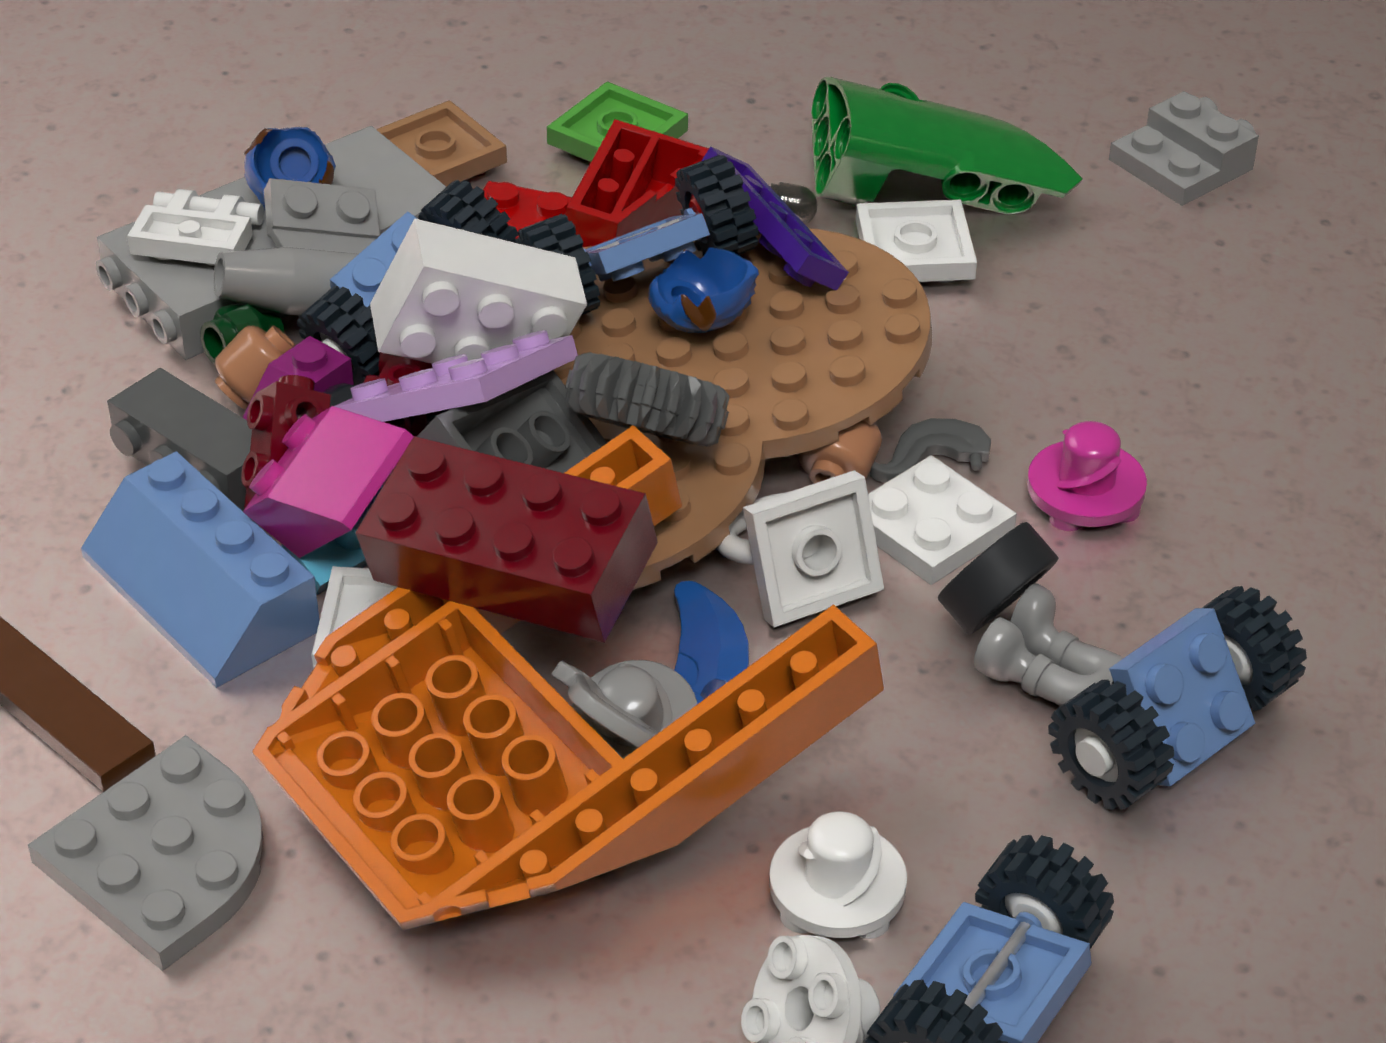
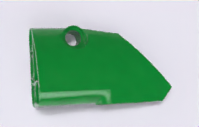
M824 77L819 82L814 94L811 108L815 193L821 198L855 206L860 203H867L868 201L873 202L892 170L900 169L941 179L943 194L949 200L961 199L962 204L1013 215L1029 210L1042 193L1064 198L1083 179L1063 158L1028 132L1006 121L927 100H919L912 90L898 83L884 84L878 89L834 77Z

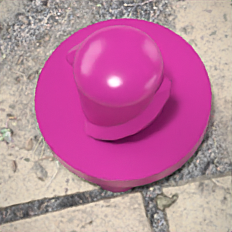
M1096 421L1077 423L1069 429L1063 430L1064 441L1044 448L1031 461L1027 479L1028 492L1034 503L1049 515L1050 523L1057 529L1076 531L1082 526L1099 527L1119 522L1128 523L1139 517L1141 505L1145 499L1146 474L1140 463L1132 455L1120 448V437L1110 426Z

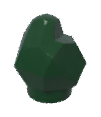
M230 304L219 308L213 320L202 325L200 330L201 344L206 356L215 364L216 357L243 328L253 325L267 332L272 326H276L284 332L283 321L279 316L273 313H261L249 304Z

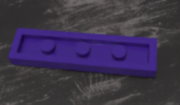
M710 147L701 161L717 155H724L727 157L728 162L731 161L733 163L735 175L740 174L743 180L744 192L748 191L751 201H748L750 208L755 211L756 219L753 222L762 234L759 238L761 245L778 257L784 258L787 262L784 270L801 284L812 287L816 281L837 290L849 273L846 268L749 164Z

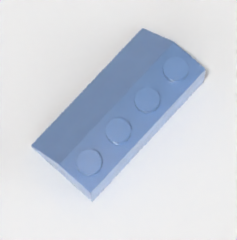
M177 451L125 476L81 547L83 558L216 688L317 633L320 619L315 577Z

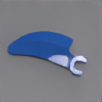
M681 581L676 584L674 589L675 603L681 619L679 653L674 670L687 681L695 694L697 703H700L749 667V643L741 620L721 597L695 581Z

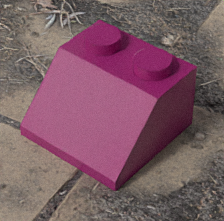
M334 406L329 407L312 419L304 414L284 436L282 443L288 449L277 463L274 459L269 461L251 482L249 488L256 494L243 513L297 557L301 558L352 530L402 457L414 436L406 429Z

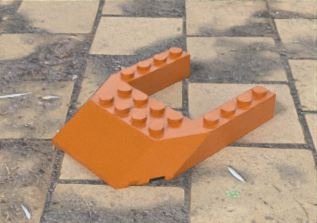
M634 425L564 472L565 474L646 493L654 526L682 507L671 458ZM397 587L325 637L314 655L317 661L316 666L301 688L293 687L281 706V716L273 725L267 727L252 753L259 764L402 930L555 892L679 845L884 690L877 643L833 604L623 759L501 635L521 620Z

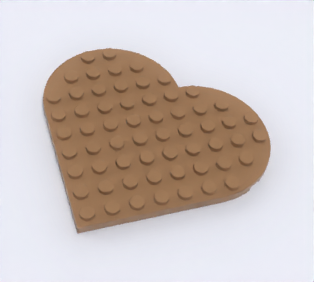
M809 228L849 273L837 290L816 281L812 287H808L786 273L784 266L787 262L784 258L778 257L761 245L759 238L762 234L759 232V235L756 236L758 245L755 246V249L739 255L749 260L759 270V275L755 280L756 286L754 290L756 294L751 297V304L743 310L741 316L735 318L730 324L706 333H687L675 329L656 314L649 302L648 291L651 282L655 277L662 274L664 269L668 268L675 259L666 262L664 259L650 262L649 258L642 260L645 268L644 271L617 281H613L612 278L599 281L596 275L597 280L594 282L600 292V296H598L600 300L599 309L581 315L570 333L573 336L578 355L589 352L601 353L657 366L712 382V384L721 386L730 396L727 406L729 414L725 429H721L717 444L702 447L643 433L671 458L682 507L654 526L658 543L633 590L660 581L661 570L685 558L696 563L718 547L724 538L730 535L729 525L742 512L743 507L754 504L764 477L765 459L799 454L838 442L839 431L851 427L862 420L872 425L903 400L902 390L913 377H921L929 360L932 346V325L928 299L923 287L915 275L901 261L883 249L861 239L837 232ZM696 248V251L692 252L697 257H703L702 250L698 251ZM575 360L554 369V372L564 385H566L569 370H573ZM589 418L607 443L627 430V428Z

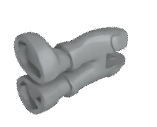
M1035 583L1029 586L1020 597L1010 621L999 617L987 628L978 644L974 657V666L977 671L991 679L1020 683L1022 690L1037 698L1040 696L1062 706L1087 687L1100 680L1109 679L1110 684H1114L1109 668L1124 657L1109 650L1079 641L1078 637L1067 631L1059 633L1053 624L1056 610L1055 598L1050 590Z

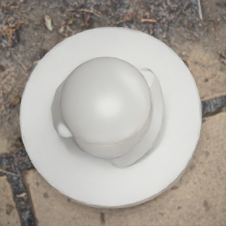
M836 811L820 816L810 827L788 837L776 850L771 861L769 876L770 893L776 907L780 911L781 922L793 932H810L832 938L856 936L866 939L877 938L889 929L890 921L898 913L905 899L907 872L900 853L888 840L879 835L874 826H869L861 817L849 812Z
M811 935L779 936L770 945L768 957L764 961L756 979L753 997L743 1008L741 1026L747 1040L755 1043H865L866 1038L869 1036L867 1034L868 1030L880 1015V1004L873 987L865 980L858 978L850 958L834 941L825 937Z

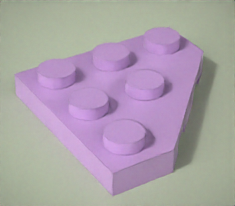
M547 330L537 331L514 338L512 340L513 344L481 353L482 358L468 361L467 354H462L432 363L433 368L402 376L399 378V383L387 386L386 379L384 378L356 385L350 388L353 398L334 407L386 422L482 403L575 360L578 354L572 335L549 340Z

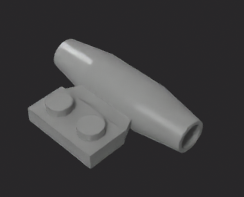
M269 178L264 188L267 237L272 238L277 248L220 252L214 268L215 295L219 298L249 304L281 314L301 315L331 289L330 279L380 236L375 189Z

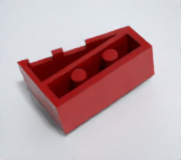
M614 119L566 208L565 215L568 217L569 222L572 221L574 224L576 235L580 234L584 242L583 247L595 246L669 217L682 215L680 209L683 207L677 200L676 192L679 191L675 186L676 172L701 162L709 148Z

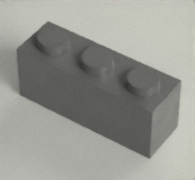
M158 368L107 400L111 420L110 436L114 445L121 453L126 456H133L145 465H149L177 451L238 508L244 511L246 487L242 484L241 473L244 461L250 453L252 429L248 427L246 419L162 368Z

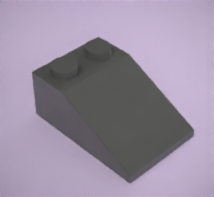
M554 370L486 402L457 407L439 414L417 436L561 473L566 472L607 443L588 417L571 412L564 404L568 389L565 388V385Z

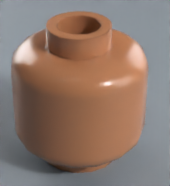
M253 325L247 326L216 357L215 367L219 376L215 379V383L234 403L246 410L268 364L296 344L276 326H272L267 332Z
M862 420L851 427L839 431L838 442L799 453L797 457L802 469L809 474V478L814 484L854 470L863 475L867 480L882 443V436L878 426L875 423L869 425Z

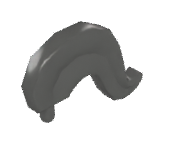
M930 418L912 424L901 435L892 460L887 464L874 462L870 471V477L876 481L886 483L930 455H944L958 462H970L971 468L974 471H978L982 468V462H988L991 438L980 426L957 419Z

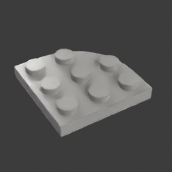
M185 735L29 843L28 848L31 861L35 866L163 971L216 932L242 907L255 887L261 872L259 862L264 838L259 809L246 784L229 767Z

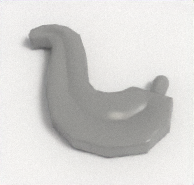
M563 661L557 664L552 672V676L569 688L568 696L578 708L607 730L637 748L658 734L655 729H652L642 720L607 699L599 686L587 674Z

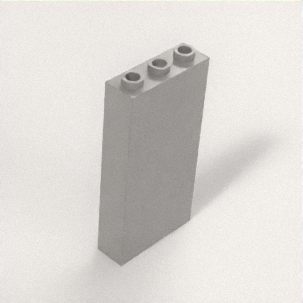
M373 126L366 127L325 144L327 150L333 156L336 165L332 185L375 189L380 235L407 211L418 218L421 209L446 188L444 184ZM245 177L199 195V197L222 199L225 194L242 196L244 202L261 204L255 193L248 186ZM264 210L262 224L252 225L253 236L245 250L277 248L272 238L267 237L266 212ZM135 222L98 236L100 260L96 261V269L104 287L109 291H116L125 300L130 312L135 317L141 316L152 327L158 340L162 344L169 343L185 360L204 353L200 339V330L205 322L213 320L219 308L230 304L246 305L219 298L215 295V266L174 259L160 260L150 256L130 254L127 235ZM255 307L261 313H273L280 318L290 315Z

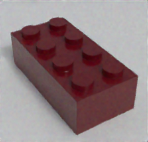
M415 436L355 532L374 581L605 643L658 543L646 493Z

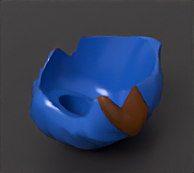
M308 127L264 128L244 152V176L248 186L263 205L264 210V188L269 178L330 185L333 183L336 167L333 156L329 153L316 132L311 131Z
M708 248L702 258L684 249L674 262L651 282L648 299L656 314L675 329L687 333L710 332L723 328L733 322L751 304V297L756 294L754 288L759 270L749 260L724 249Z

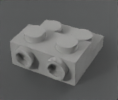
M1183 91L1150 107L1146 126L1111 142L1109 160L1183 206L1253 170L1259 135L1256 134L1253 126L1247 120L1239 119L1236 121L1220 113L1216 104L1210 98H1198Z

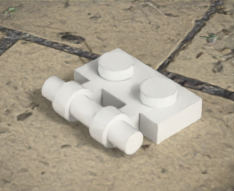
M177 189L175 193L156 192L153 205H145L127 235L130 254L150 256L160 260L174 259L215 266L220 252L246 249L253 236L252 225L262 224L264 207L262 204L244 202L242 196L225 194L222 199L199 197L196 191Z

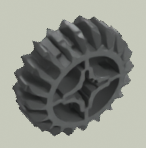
M589 352L576 356L573 370H569L565 388L568 390L564 404L575 414L627 429L634 425L643 433L702 447H709L718 443L721 429H725L729 414L727 406L730 396L719 385L657 366L601 353Z

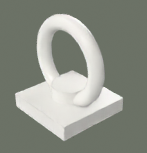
M855 470L790 492L772 494L756 499L754 504L743 507L742 512L729 525L730 535L725 537L722 543L716 547L717 551L729 560L754 565L763 617L773 627L821 612L833 604L838 606L884 590L866 479ZM747 529L749 540L742 539L738 535Z

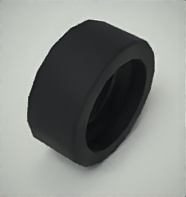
M1028 522L1021 523L987 548L953 578L940 592L938 600L967 634H972L1016 601L1029 586L1041 579L1056 564L1059 558Z

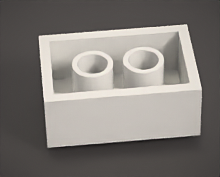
M415 218L370 303L378 352L427 363H434L462 354H467L468 361L482 358L481 353L513 344L512 340L514 338L537 331L547 330L549 340L569 336L587 306L575 257Z

